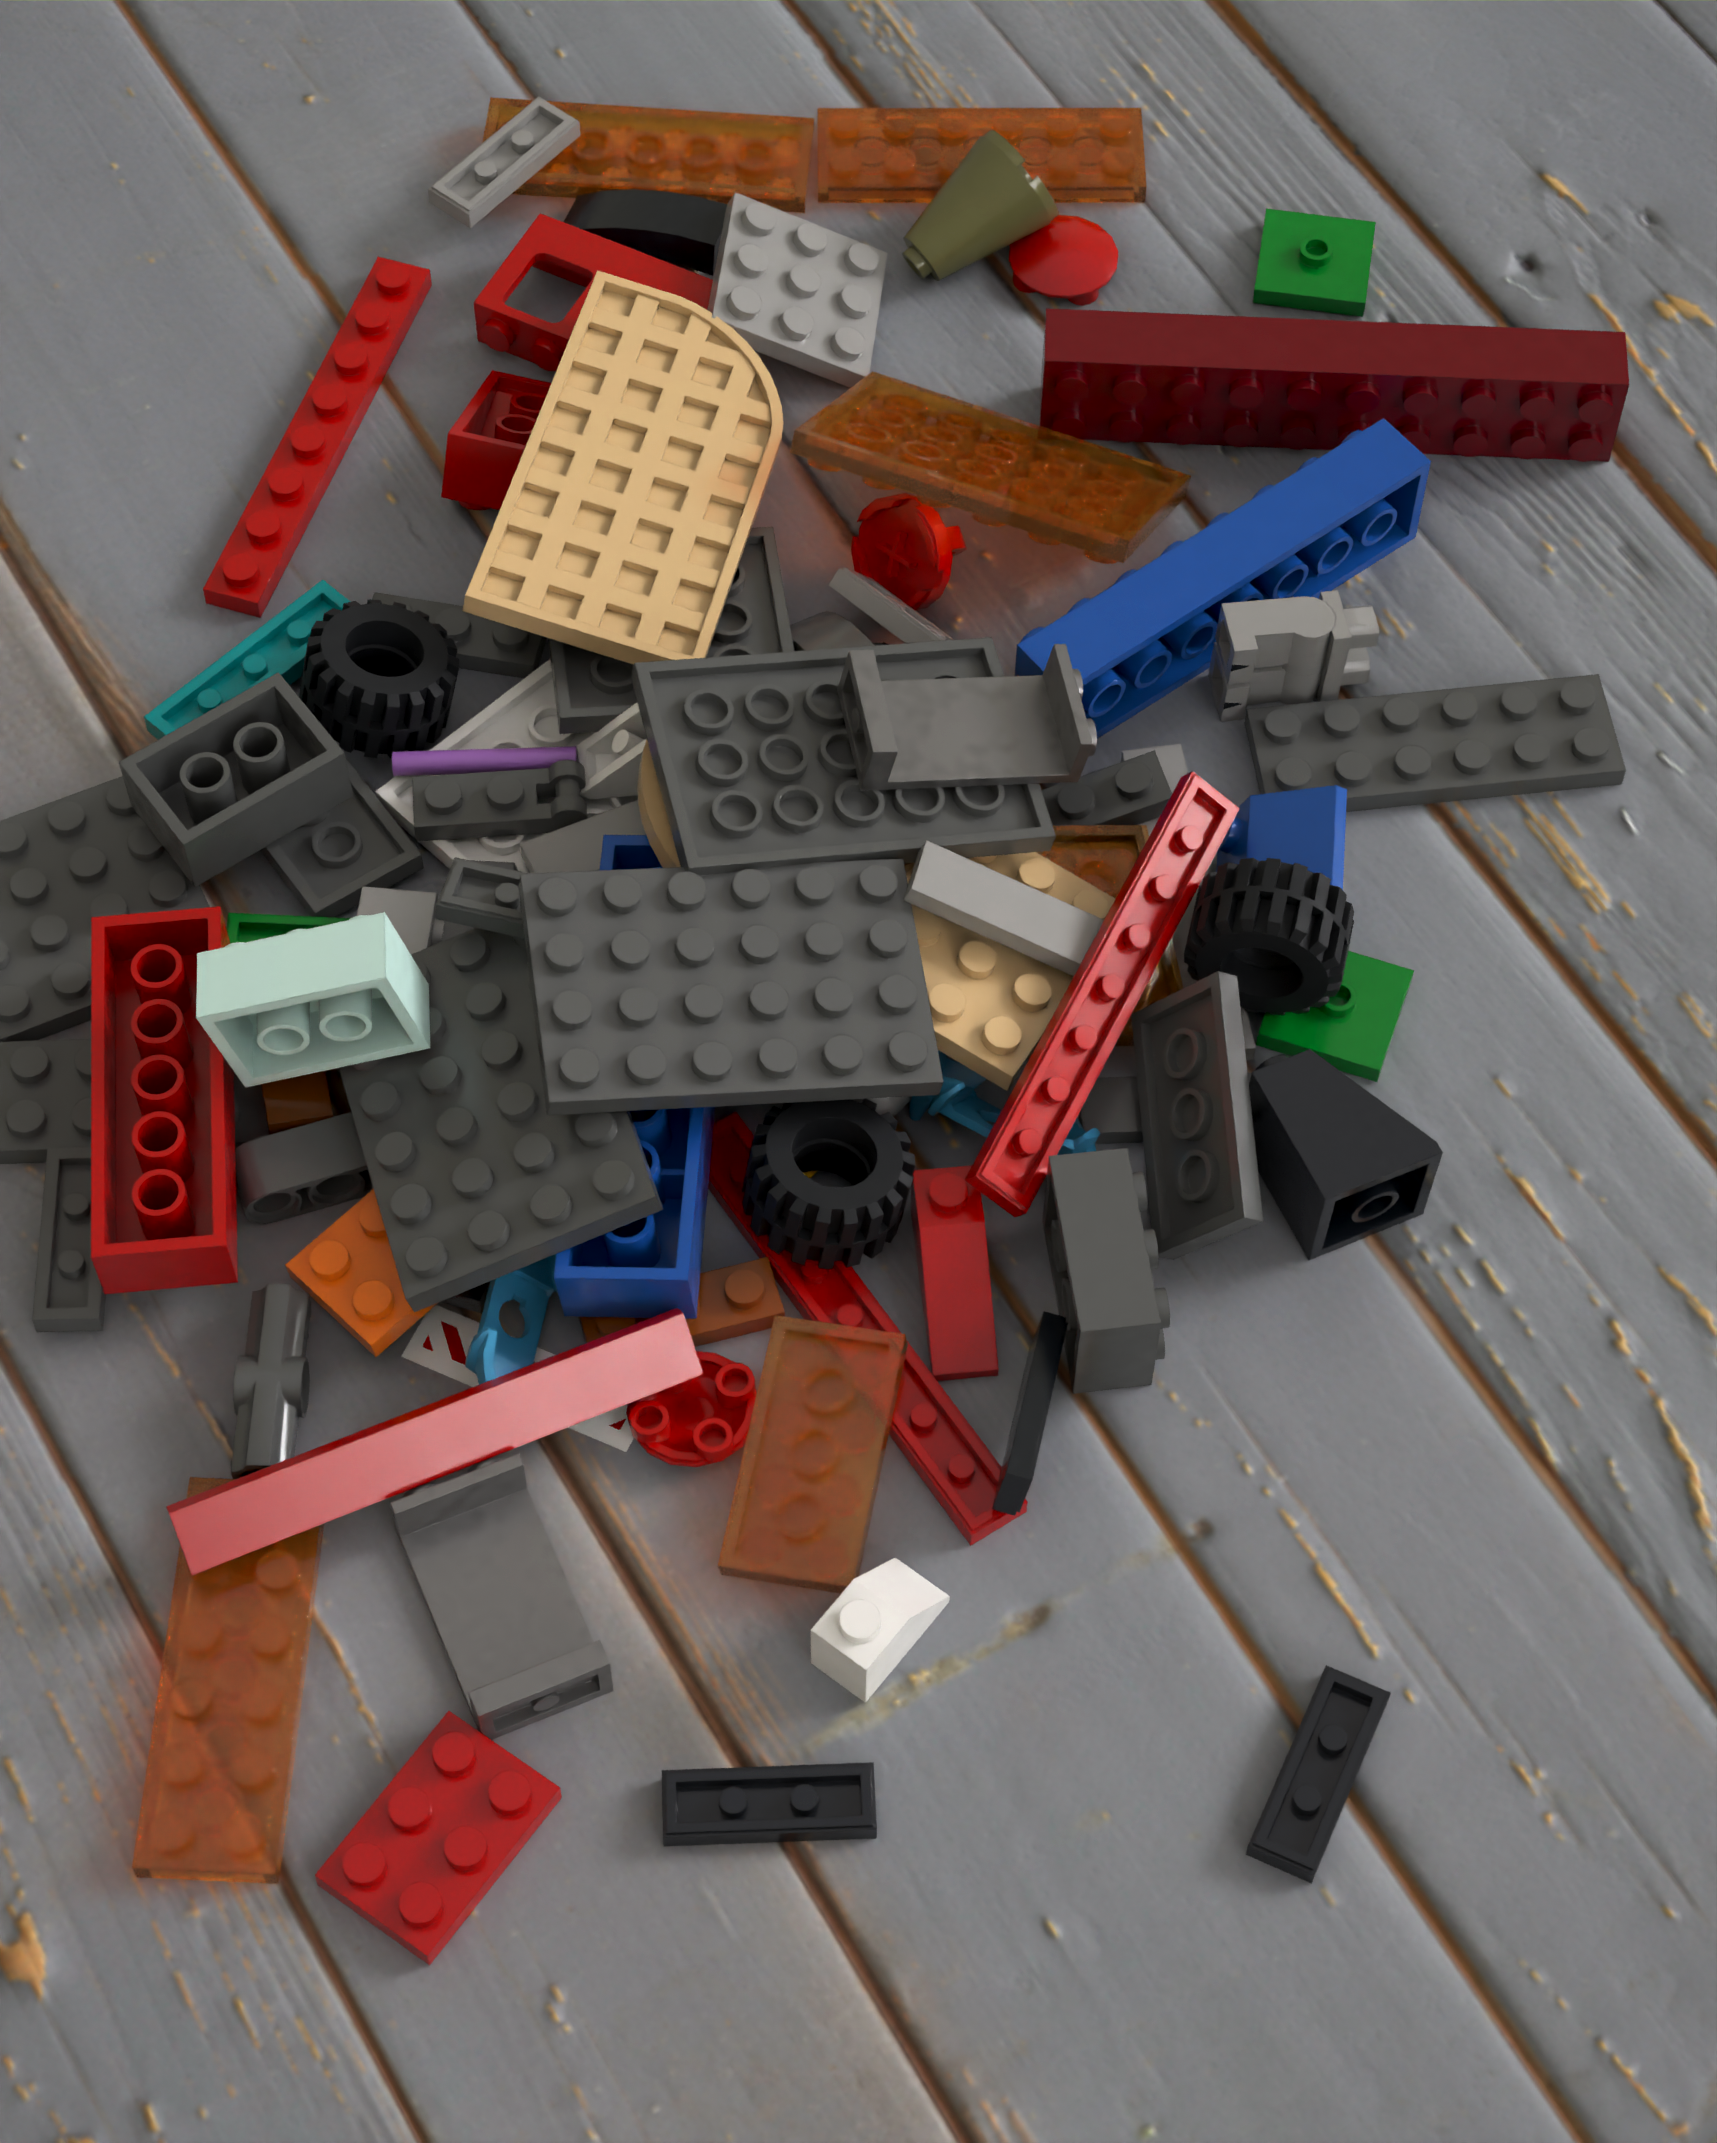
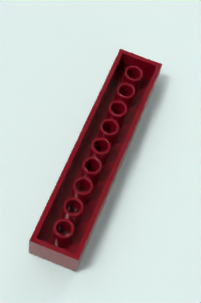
M1046 308L1040 386L1039 438L1118 441L1123 443L1148 442L1178 445L1289 448L1293 450H1333L1352 432L1356 430L1363 431L1384 418L1423 454L1609 462L1629 388L1626 333Z

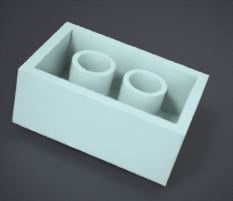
M385 912L374 915H359L342 922L310 929H295L278 936L246 943H231L223 948L197 953L196 1019L245 1088L430 1049L429 984Z

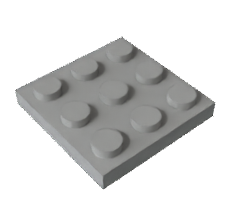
M735 192L726 207L708 311L712 313V318L717 316L731 326L748 342L754 351L860 391L869 378L888 253Z

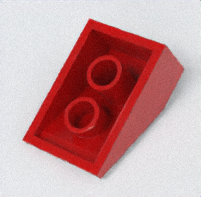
M494 370L490 372L448 432L442 498L458 501L461 506L471 510L480 511L490 508L500 510L550 388V382Z

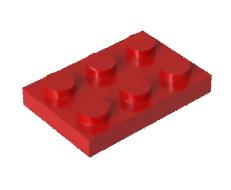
M448 1711L315 1874L317 1885L425 1963L431 1965L561 1800V1789L461 1718Z

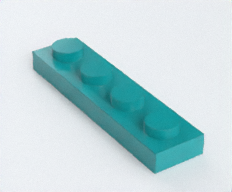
M321 580L146 714L144 720L147 731L159 740L278 672L291 685L302 676L308 637H310L311 629L315 622L323 621L324 613L332 608L342 611L343 604L351 601L326 581Z

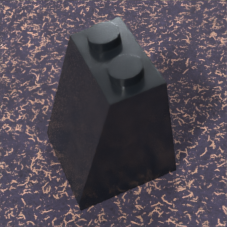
M1311 1049L1291 1057L1285 1054L1273 1056L1262 1062L1251 1073L1249 1090L1258 1172L1308 1260L1424 1213L1443 1154L1434 1139Z

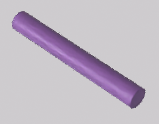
M577 747L392 752L393 776H418L549 768L553 763L561 760L577 761Z

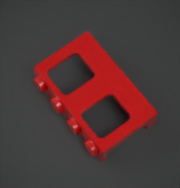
M540 213L473 302L477 339L496 351L507 352L535 363L546 371L556 372L597 270L681 296L708 310L713 280ZM532 266L586 287L560 322H547L505 304Z

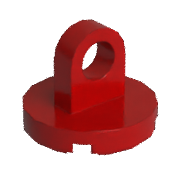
M903 493L876 498L861 511L857 522L862 523L859 527V534L852 536L851 554L855 572L874 579L912 609L920 610L928 608L942 596L950 580L953 556L962 553L967 547L960 526L945 527L939 513L923 498Z

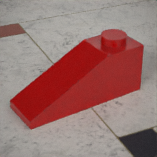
M972 1165L914 1170L912 1176L910 1211L931 1373L937 1381L998 1376L999 1372L982 1197L980 1191L965 1181Z

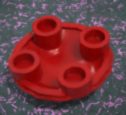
M1058 215L1049 225L1010 244L1008 261L1013 270L1012 282L1019 291L1024 293L1037 292L1047 297L1068 299L1075 305H1088L1096 301L1099 289L1107 285L1116 272L1118 250L1112 236L1098 224L1079 216Z
M696 1351L703 1371L702 1375L627 1404L626 1415L632 1436L649 1455L670 1465L701 1467L725 1460L745 1445L757 1427L760 1401L755 1387L753 1372L748 1366L733 1362L717 1353Z

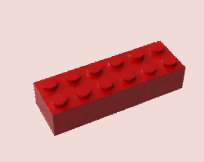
M221 906L91 917V1259L104 1294L238 1283L234 1071L196 1019L197 953L223 948L230 944Z

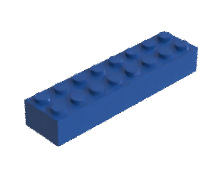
M1384 418L1363 431L1356 430L1352 432L1338 447L1320 458L1313 457L1308 459L1294 474L1278 484L1267 485L1261 488L1244 505L1231 513L1219 514L1210 521L1205 529L1184 542L1176 541L1172 543L1158 558L1138 570L1131 569L1117 579L1114 585L1095 597L1084 598L1078 601L1067 614L1046 627H1037L1031 630L1017 644L1015 676L1043 675L1054 644H1066L1072 668L1078 669L1082 676V704L1086 719L1091 718L1094 721L1098 739L1210 667L1214 642H1216L1215 635L1221 603L1301 596L1319 599L1320 592L1332 591L1414 539L1417 533L1431 461Z
M603 835L600 870L663 868L649 844L647 835ZM715 1107L630 1111L663 1210L557 1253L554 1281L564 1316L652 1318L679 1308L684 1313L685 1319H696Z

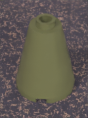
M990 130L977 139L903 237L908 249L902 255L908 265L921 279L926 278L930 274L935 280L940 281L1044 228L1059 215L1052 196L1038 175L1034 179L1031 178L1021 165L1026 160L995 130Z

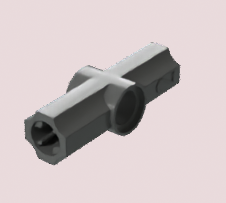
M267 1284L261 1290L252 1291L245 1356H238L234 1371L233 1402L235 1414L237 1415V1425L231 1461L233 1480L295 1456L299 1417L304 1418L306 1416L309 1401L310 1374L308 1359L305 1356L307 1339L309 1338V1320L312 1311L309 1293L299 1291L290 1284Z

